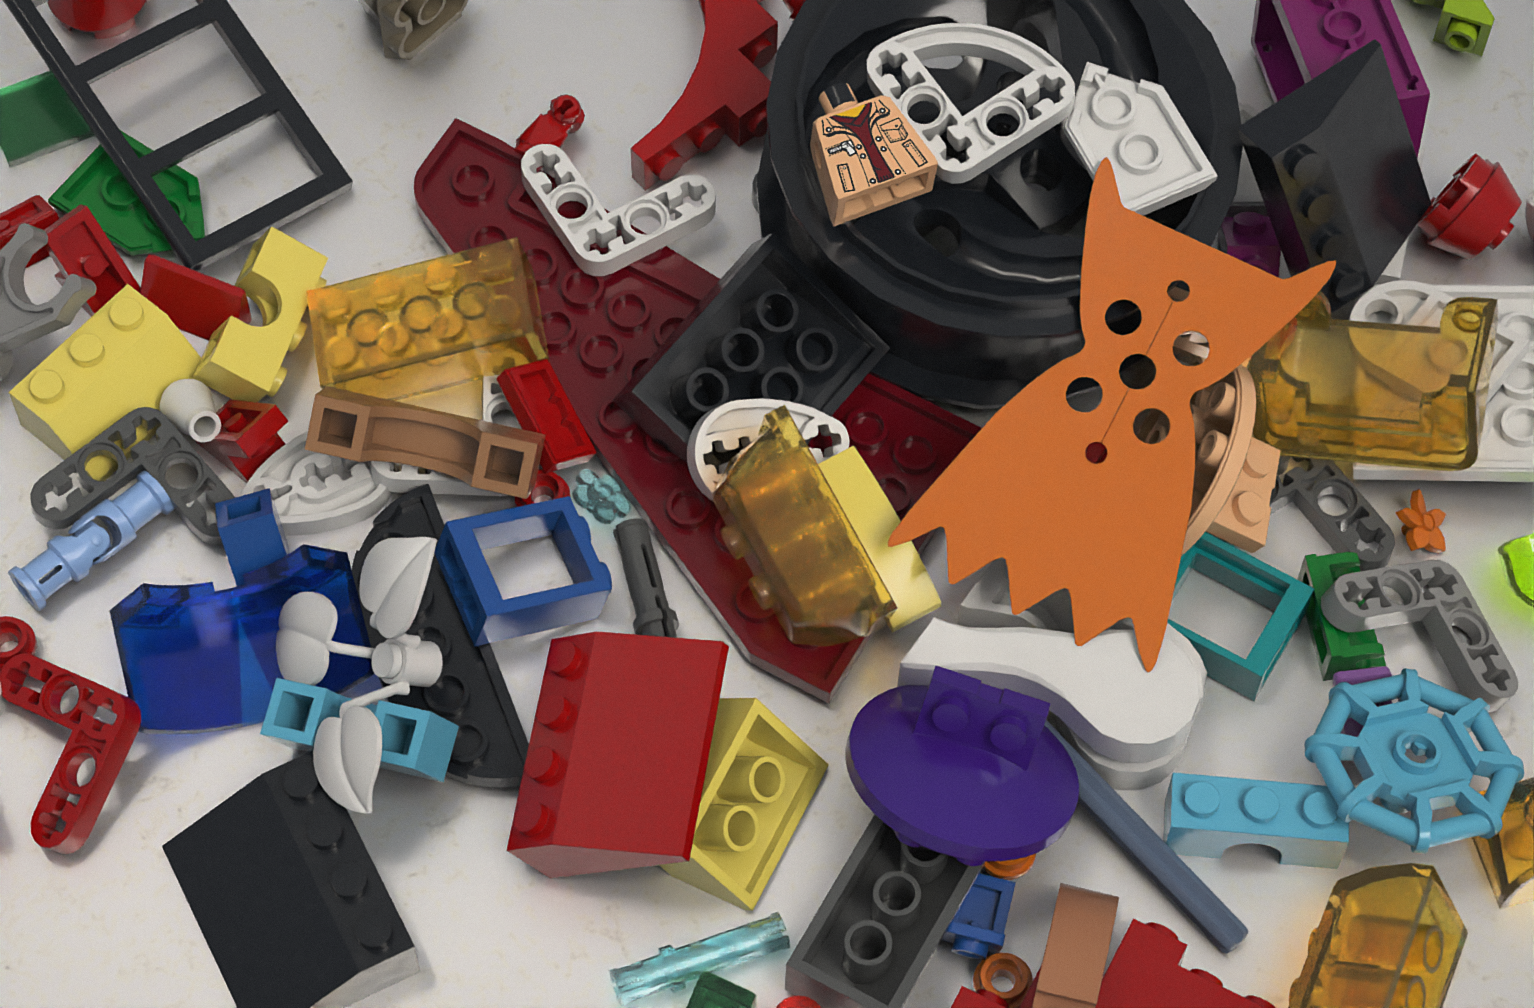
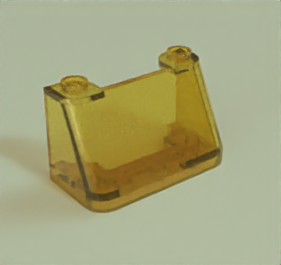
M1319 291L1288 324L1252 355L1248 371L1253 378L1256 390L1254 437L1281 450V456L1441 471H1462L1470 468L1477 460L1483 432L1498 325V299L1478 297L1456 298L1449 301L1443 308L1440 327L1332 319L1329 300Z

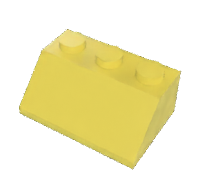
M127 284L10 390L9 395L20 425L65 460L129 412L142 407H151L160 411V400L164 390L177 380L193 379L192 377L201 357L166 313ZM142 425L136 427L137 439L126 449L122 447L120 440L114 442L122 449L126 460L131 457L130 448L142 440L149 441L156 434L158 429L156 426L151 430H146ZM98 455L91 458L86 465L85 471L93 480L106 481L117 471L118 465L111 457Z
M719 698L690 860L688 862L659 866L676 879L741 909L753 911L829 764L757 698Z

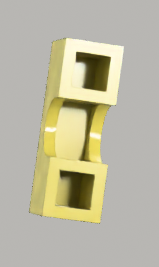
M271 226L252 245L234 285L244 289L246 296L257 304L262 314L263 326H251L231 315L212 333L192 378L201 381L206 386L232 400L259 402L265 395L272 398L281 387L287 374V369L281 366L287 351L292 353L297 348L306 331L307 324L301 321L306 307L312 308L317 303L326 286L327 280L320 276L328 257Z

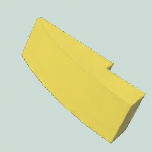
M854 445L806 470L804 493L834 535V548L892 633L941 607L939 595L912 541L888 547V540L901 521Z

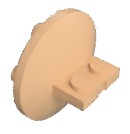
M1197 356L1188 366H1197L1204 362L1205 359ZM1240 364L1223 379L1195 392L1190 400L1195 430V471L1192 508L1182 555L1205 532L1250 553L1256 552L1266 544L1271 513L1269 504L1272 489L1275 488L1281 450L1252 437L1256 413V390L1250 372ZM1152 408L1142 423L1136 437L1148 444H1156L1164 440L1170 430V422L1166 414Z

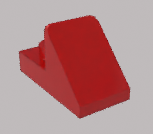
M80 204L44 229L48 235V242L44 247L60 270L54 277L63 287L66 278L70 274L82 276L95 283L97 288L95 295L90 297L82 306L91 317L127 284L139 293L141 292V287L87 206Z
M229 400L216 412L221 421L219 434L209 442H196L247 483L255 471L273 453L285 445V442L277 432L288 420L276 404Z

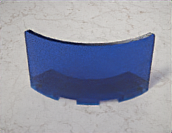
M303 544L283 558L243 574L244 585L215 591L213 582L189 585H154L143 583L109 610L127 694L129 698L138 704L141 710L142 721L139 732L148 734H196L241 728L264 722L276 678L284 679L276 656V636L280 630L278 625L279 616L284 604L295 594L315 592L331 600L338 614L337 626L332 641L371 648L347 552ZM329 651L327 672L324 678L315 686L342 694L374 674L371 664L372 659Z

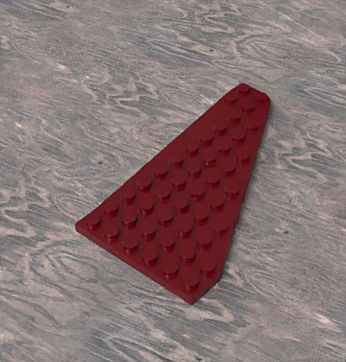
M455 118L416 172L414 195L417 211L421 219L515 346L522 348L532 362L544 359L549 360L597 452V457L642 518L647 521L648 526L751 664L830 704L882 617L834 548V535L806 496L804 490L781 500L752 508L734 509L721 506L710 500L699 490L691 477L686 462L651 438L613 401L615 396L709 293L720 278L667 246L606 276H592L585 273L578 267L526 191L521 173V159L523 155L513 151L514 147ZM543 166L536 168L537 173L544 172ZM544 172L552 183V190L557 187L555 178ZM568 201L560 205L557 212L567 219H575L585 214L587 208L578 201ZM631 225V228H632L635 232L640 233V234H646V233L642 232L641 230H639L638 228H636V227H634L633 225ZM621 230L616 231V236L619 237L622 235ZM597 243L590 245V251L598 250L601 255L608 253V247L601 248ZM867 374L831 416L839 420L847 429L849 448L854 445L879 483L900 521L982 429L980 426L870 374ZM819 430L818 435L813 437L804 448H819L824 457V449L832 446L831 436H822ZM936 529L911 540L919 556Z

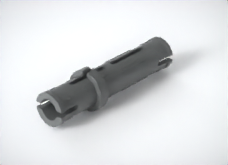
M638 518L625 520L616 525V529H613V535L620 552L626 581L635 609L636 618L633 622L635 634L677 638L676 630L679 627L677 614L669 608L660 570L651 543L648 523L644 519Z

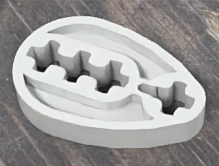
M764 398L735 400L711 409L699 419L689 437L687 463L694 483L710 500L728 508H750L778 501L804 490L805 471L848 449L849 435L847 429L839 420L813 407L790 401ZM819 427L822 436H831L832 446L824 449L823 457L821 449H812L811 447L800 449L797 447V442L817 436ZM765 435H767L770 444H778L780 447V454L772 457V465H770L768 457L761 456L746 461V470H744L742 462L735 460L719 465V474H717L714 465H705L704 454L712 451V443H714L717 452H727L739 447V439H741L743 448L760 446L765 443Z
M307 431L273 453L255 471L239 495L240 497L270 488L285 536L337 530L364 521L378 513L387 504L393 492L388 491L387 486L382 484L377 486L373 481L371 469H367L363 463L304 450ZM387 462L390 465V471L396 472L395 463ZM343 464L346 470L351 471V477L342 480L338 474H334L333 468ZM317 475L321 481H325L326 488L316 491L315 487L309 485L308 479Z

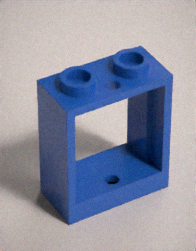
M570 496L447 521L434 552L474 647L598 619L612 590L610 571L604 562L599 561L591 544L589 525L583 516L578 515ZM552 535L574 584L503 600L481 550Z

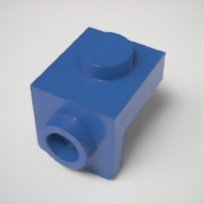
M979 873L942 938V941L953 943L952 952L979 960H985L987 953L995 954L1000 952L1004 945L1006 936L1004 931L1016 882Z

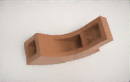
M1060 883L1032 1008L1096 1007L1118 907V896Z

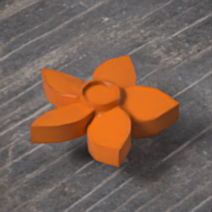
M1421 490L1412 491L1410 498L1411 509L1404 508L1395 512L1398 518L1405 524L1401 527V531L1406 536V542L1410 550L1415 551L1425 548L1427 551L1437 554L1446 551L1445 538L1438 528L1442 524L1446 513L1440 509H1433L1427 512Z

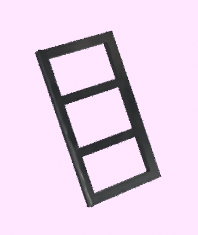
M3 0L183 266L200 271L206 266L259 239L271 226L278 229L352 189V179L227 0H196L197 6L77 66L36 8L49 0ZM212 23L261 96L138 158L89 84ZM275 114L318 177L195 241L152 177Z

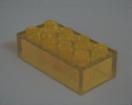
M517 237L306 291L319 382L322 389L330 386L396 401L483 379L484 376L499 375L507 368L544 359L549 360L533 267Z

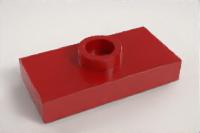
M548 359L504 369L496 378L521 428L545 434L540 465L545 474L586 463L597 453Z

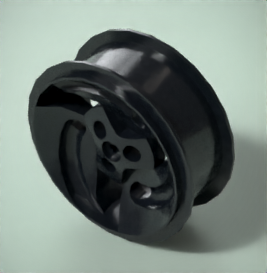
M806 0L777 51L766 104L768 128L756 180L761 239L774 233L890 347L868 374L892 383L920 398L976 409L1002 408L1030 382L1063 359L1079 353L1085 345L1080 318L1081 267L1084 238L1063 235L1069 232L1085 215L1089 206L1090 193L1094 181L1064 133L1068 117L969 181L951 184L935 175L932 191L864 215L853 225L848 221L833 226L810 149L813 122L819 117L826 115L819 102V96L832 85L847 83L858 103L875 98L876 96L867 82L868 56L876 46L904 32L935 24L972 23L1014 33L1042 48L1065 68L1075 83V96L1087 62L1108 68L1109 74L1140 83V80L1143 79L1162 85L1218 177L1206 189L1144 216L1208 246H1212L1237 191L1243 149L1237 127L1242 124L1236 85L1212 33L1184 0ZM961 56L963 61L957 67L951 69L928 68L924 66L962 116L1025 77L1020 72L1001 63L970 56ZM889 63L883 64L882 76L889 73L893 75L901 85L902 95L908 89L902 80V67L893 68ZM1045 87L1040 88L1038 102L1046 98L1052 100L1054 104L1059 102L1060 90L1049 92ZM928 101L917 102L908 111L909 117L919 124L931 123L940 114L939 108L934 103ZM1033 106L1026 110L1029 119L1033 120ZM999 113L988 120L987 127L994 135L1009 136L1018 129L1019 123L1012 115ZM946 129L940 136L946 145V156L955 158L960 163L966 162L967 148L959 152L956 151L947 140ZM1027 184H1039L1047 192H1039L1030 188ZM931 224L944 226L957 239L958 248L952 255L945 257L928 243L916 229ZM1180 280L1172 282L1167 289L1168 292L1176 286L1190 292L1189 286ZM1119 300L1112 303L1105 314V322L1108 328L1120 335L1136 331L1142 319L1138 306L1128 300ZM1134 354L1125 358L1120 365L1119 375L1145 360L1147 356ZM1077 378L1067 387L1066 398L1100 388V385L1092 378Z

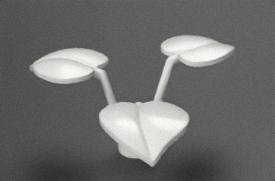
M388 538L378 542L369 551L361 571L360 599L363 606L373 612L369 621L370 625L377 629L382 636L389 638L384 643L378 644L376 648L332 641L337 626L338 614L331 600L320 593L301 592L295 594L287 600L280 612L278 621L280 630L276 636V656L280 672L285 680L315 686L324 678L327 672L330 651L372 659L371 664L375 675L380 677L385 683L391 684L342 703L339 711L340 717L324 719L317 730L313 750V763L318 781L325 792L336 803L354 812L373 813L372 794L382 755V731L379 720L365 706L393 695H408L410 691L409 686L430 687L436 683L441 674L442 654L439 647L434 642L422 641L417 635L406 634V631L415 619L425 590L437 543L435 538Z

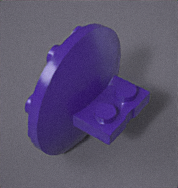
M936 665L929 686L903 685L887 690L870 700L857 714L845 748L847 771L856 792L869 809L894 830L896 837L902 843L912 847L923 846L933 851L953 856L968 866H980L985 861L1015 860L1046 849L1066 831L1079 798V779L1074 763L1063 744L1044 725L1050 703L1006 688L1002 690L981 683L982 680Z

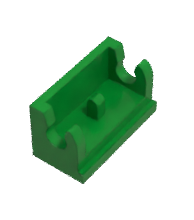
M1354 552L1316 556V554L1305 555L1297 580L1314 588L1306 618L1323 681L1333 680V675L1340 671L1386 666L1383 645L1378 643L1374 629L1360 632H1345L1337 629L1323 615L1320 606L1321 597L1338 577L1349 573L1361 572L1358 554ZM1364 598L1360 601V603H1356L1358 607H1360L1365 602Z

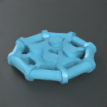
M1404 668L1399 675L1354 685L1347 682L1338 683L1329 691L1328 706L1314 735L1307 738L1304 743L1305 757L1310 762L1315 763L1338 805L1336 814L1346 823L1354 820L1410 845L1413 853L1426 854L1430 847L1476 836L1485 839L1495 836L1502 829L1501 817L1515 784L1524 777L1523 761L1519 757L1514 756L1488 713L1490 705L1482 698L1472 700L1421 678L1415 669ZM1398 699L1396 703L1378 707L1375 705L1376 703ZM1429 706L1444 712L1442 718L1427 713ZM1352 718L1364 726L1358 737L1340 734L1347 719ZM1469 732H1473L1483 751H1478ZM1406 749H1411L1416 756L1425 755L1428 759L1425 760V763L1414 762L1405 756ZM1341 761H1353L1364 780L1356 788ZM1473 775L1489 778L1490 784L1484 796L1469 786ZM1379 797L1385 808L1372 802ZM1456 806L1463 814L1432 822V811ZM1408 811H1411V819H1408L1397 813H1406Z

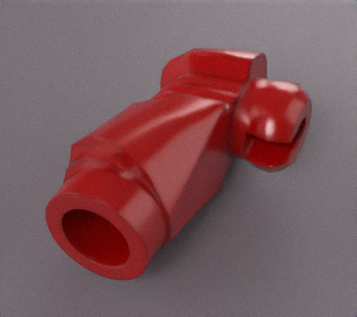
M567 94L560 95L551 100L550 110L545 115L540 114L516 139V147L513 151L524 156L526 151L540 144H552L561 148L568 137V133H576L584 121L585 114L579 101Z

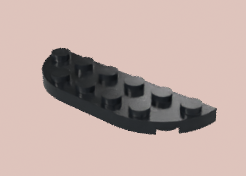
M429 484L415 488L389 504L374 519L373 528L365 538L360 550H356L351 571V592L357 620L367 647L376 648L378 644L384 643L389 638L382 636L377 629L370 625L369 621L373 612L367 610L360 599L359 586L364 561L373 546L388 538L431 537L437 539V546L445 525ZM434 554L420 606L406 634L417 635L422 641L434 642L439 647L442 654L441 674L432 686H409L410 691L408 695H393L386 698L387 702L431 711L459 726L446 776L467 784L483 787L520 786L529 743L490 643L474 647ZM378 677L382 688L391 685L385 683L380 677Z

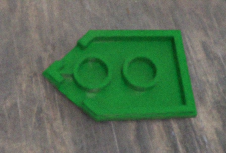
M121 131L138 158L153 152L149 147ZM101 144L48 199V203L65 215L80 204L87 206L110 242L130 256L173 250ZM174 165L153 176L152 178L195 241L205 237L198 178L178 165Z

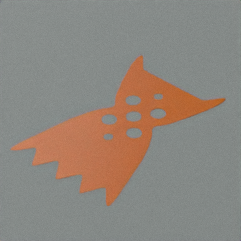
M1105 157L1095 174L1085 227L1080 289V318L1085 338L1083 349L1079 353L1063 359L1046 370L991 417L905 515L892 532L888 540V547L909 542L931 530L942 527L945 530L947 539L948 582L954 585L992 561L1004 558L1008 568L1013 615L1022 613L1054 592L1066 588L1069 590L1071 597L1075 644L1077 646L1084 645L1118 621L1129 617L1134 625L1139 654L1147 672L1152 671L1157 662L1166 631L1192 508L1195 471V430L1190 408L1191 397L1195 392L1205 389L1226 377L1288 324L1330 279L1336 266V260L1327 261L1290 278L1281 279L1125 208L1120 200L1111 162ZM1177 280L1184 281L1190 290L1189 296L1179 302L1170 299L1167 293L1168 286ZM1119 300H1128L1138 306L1142 319L1136 331L1120 335L1108 328L1105 322V314L1112 303ZM1184 332H1199L1209 342L1210 350L1208 357L1197 366L1182 365L1173 355L1174 341ZM1130 355H1146L1155 365V378L1144 389L1129 388L1120 379V365ZM1077 378H1092L1102 388L1103 396L1101 403L1090 412L1076 411L1070 407L1066 400L1067 387ZM1145 409H1158L1166 414L1169 419V433L1159 443H1144L1134 433V419ZM1093 442H1102L1107 448L1108 454L1106 459L1098 464L1091 463L1085 457L1087 446Z

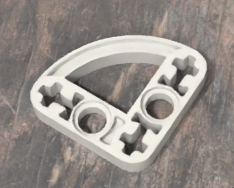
M944 23L916 28L879 44L870 52L867 59V82L876 97L884 95L892 99L935 156L938 162L936 175L941 180L951 184L964 183L981 174L1062 122L1071 114L1074 107L1075 83L1071 75L1056 59L1027 39L991 26L972 23ZM944 56L978 57L1006 65L1025 75V77L962 116L921 61ZM889 63L893 68L902 67V80L908 88L902 95L901 85L893 75L889 73L882 76L883 64ZM1045 87L1049 92L1059 89V102L1054 104L1049 98L1038 102L1040 88ZM920 101H928L934 103L939 108L940 114L931 123L919 124L909 117L908 111L913 104ZM1033 106V120L1029 119L1026 110ZM1006 113L1017 119L1019 127L1009 136H997L989 131L987 127L988 120L996 114ZM946 129L947 140L956 151L959 152L967 148L966 162L960 163L955 158L945 161L946 145L940 136Z

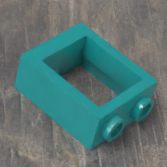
M1205 532L1181 556L1172 601L1191 570L1195 569L1273 610L1274 613L1246 659L1168 619L1167 623L1190 641L1200 655L1208 677L1255 701L1305 617L1314 588Z

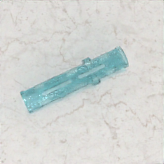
M775 912L771 916L675 949L670 944L658 948V955L618 969H610V979L612 983H616L613 989L619 1004L625 1006L629 1002L669 988L673 993L686 989V982L781 949L786 950L790 948L789 936H783L782 932L787 931L783 919L778 912Z

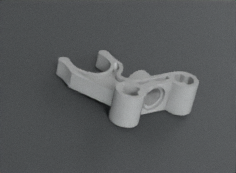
M26 223L18 227L12 239L0 250V382L8 376L12 369L13 349L70 325L80 308L90 297L95 295L97 289L92 280L76 274H70L66 278L60 292L46 303L33 304L25 292L23 281L25 268L32 255L47 244L48 235L43 229Z

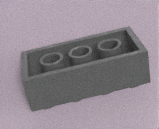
M874 814L786 963L785 990L818 1008H903L985 863L980 866H968L953 856L942 854L923 846H908L896 837L891 827Z

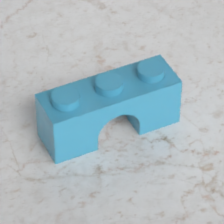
M276 678L260 734L291 748L311 752L314 750V742L321 722L328 717H340V706L342 703L352 699L326 688ZM378 700L377 705L370 704L365 706L374 713L381 726L382 755L379 768L444 782L459 728L458 725L431 711Z
M1172 773L1165 798L1163 841L1177 855L1221 859L1224 850L1233 845L1246 843L1263 844L1280 851L1279 864L1338 869L1349 843V822H1344L1336 814L1338 805L1327 786Z

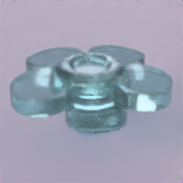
M588 469L580 471L575 477L579 486L574 489L572 493L573 498L579 506L586 508L589 513H592L597 521L611 524L616 516L625 518L631 510L630 503L623 495L619 494L621 488L613 477L603 475L600 478L595 472Z

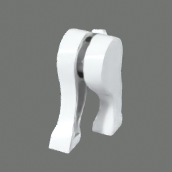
M997 559L992 561L960 604L958 625L937 617L932 619L900 662L897 687L903 685L929 686L933 671L937 665L982 680L981 683L1004 690L1006 688L1049 702V710L1055 714L1060 734L1114 790H1142L1161 783L1178 767L1189 739L1195 713L1199 712L1204 701L1207 671L1200 655L1190 641L1168 623L1157 662L1150 672H1147L1143 665L1134 625L1129 617L1118 621L1084 645L1077 646L1075 644L1071 597L1069 590L1066 588L1054 592L1022 613L1013 615L1007 564Z

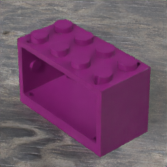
M1256 0L1251 45L1274 103L1375 39L1382 46L1416 157L1418 158L1430 91L1391 0Z

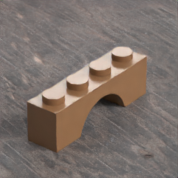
M327 386L315 394L304 450L358 462L383 461L422 467L456 477L471 487L527 499L535 488L545 434Z

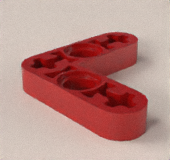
M21 653L14 655L1 669L2 697L8 702L72 730L30 823L31 835L37 844L56 853L67 855L80 849L88 839L139 731L142 721L141 710L134 700L34 655ZM27 676L45 683L41 693L23 686ZM77 686L79 691L77 704L71 711L62 714L60 702L63 694L70 687ZM98 706L117 714L113 725L93 717L97 712ZM93 757L96 765L94 776L87 784L79 787L77 783L78 769L86 759ZM69 794L80 798L77 805L67 800ZM60 818L67 822L62 833L55 829Z

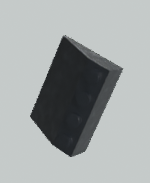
M1375 39L1237 127L1290 276L1297 275L1327 261L1336 260V266L1330 279L1311 301L1327 315H1330L1373 287L1431 205L1381 44Z
M772 233L751 244L615 396L613 401L651 438L687 463V446L691 432L699 419L711 409L735 400L764 398L802 404L832 416L890 347L798 256ZM765 435V443L760 446L743 448L741 439H739V447L727 452H717L714 443H712V451L704 454L705 465H714L717 474H719V466L721 464L735 460L742 462L744 470H746V461L761 456L768 457L770 465H772V457L780 454V447L778 444H770L767 435ZM812 438L797 442V447L803 449Z
M313 751L262 773L162 845L164 853L237 1008H345L421 972L415 945L347 809L336 803L325 792L318 781L313 763Z

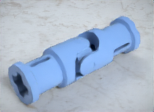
M143 470L136 476L137 482L112 501L105 498L81 516L68 531L69 534H72L71 536L56 535L47 542V550L23 568L15 566L8 571L16 588L37 611L40 612L47 606L46 599L71 580L78 583L89 574L92 565L105 562L137 538L136 531L158 514L168 515L175 509L166 491L147 471ZM95 517L101 519L111 532L113 537L112 546L108 532L91 521ZM54 568V570H53L52 572H50L48 575H46L44 578H42V579L39 581V579H40L41 577H43L45 574H47L49 571H51V570Z

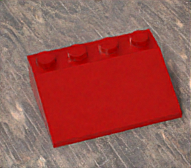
M597 631L551 639L506 851L549 878L688 862L691 855L729 646L723 641Z

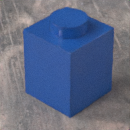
M270 488L215 503L217 528L237 587L248 583L266 584L276 580L283 573L292 571L289 545Z

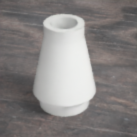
M181 379L171 383L164 390L160 400V412L166 415L178 431L190 435L198 442H209L219 434L221 421L216 414L212 394L204 383L195 379Z

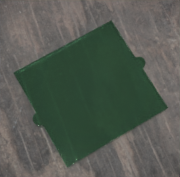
M51 71L0 89V147L10 168L95 136Z

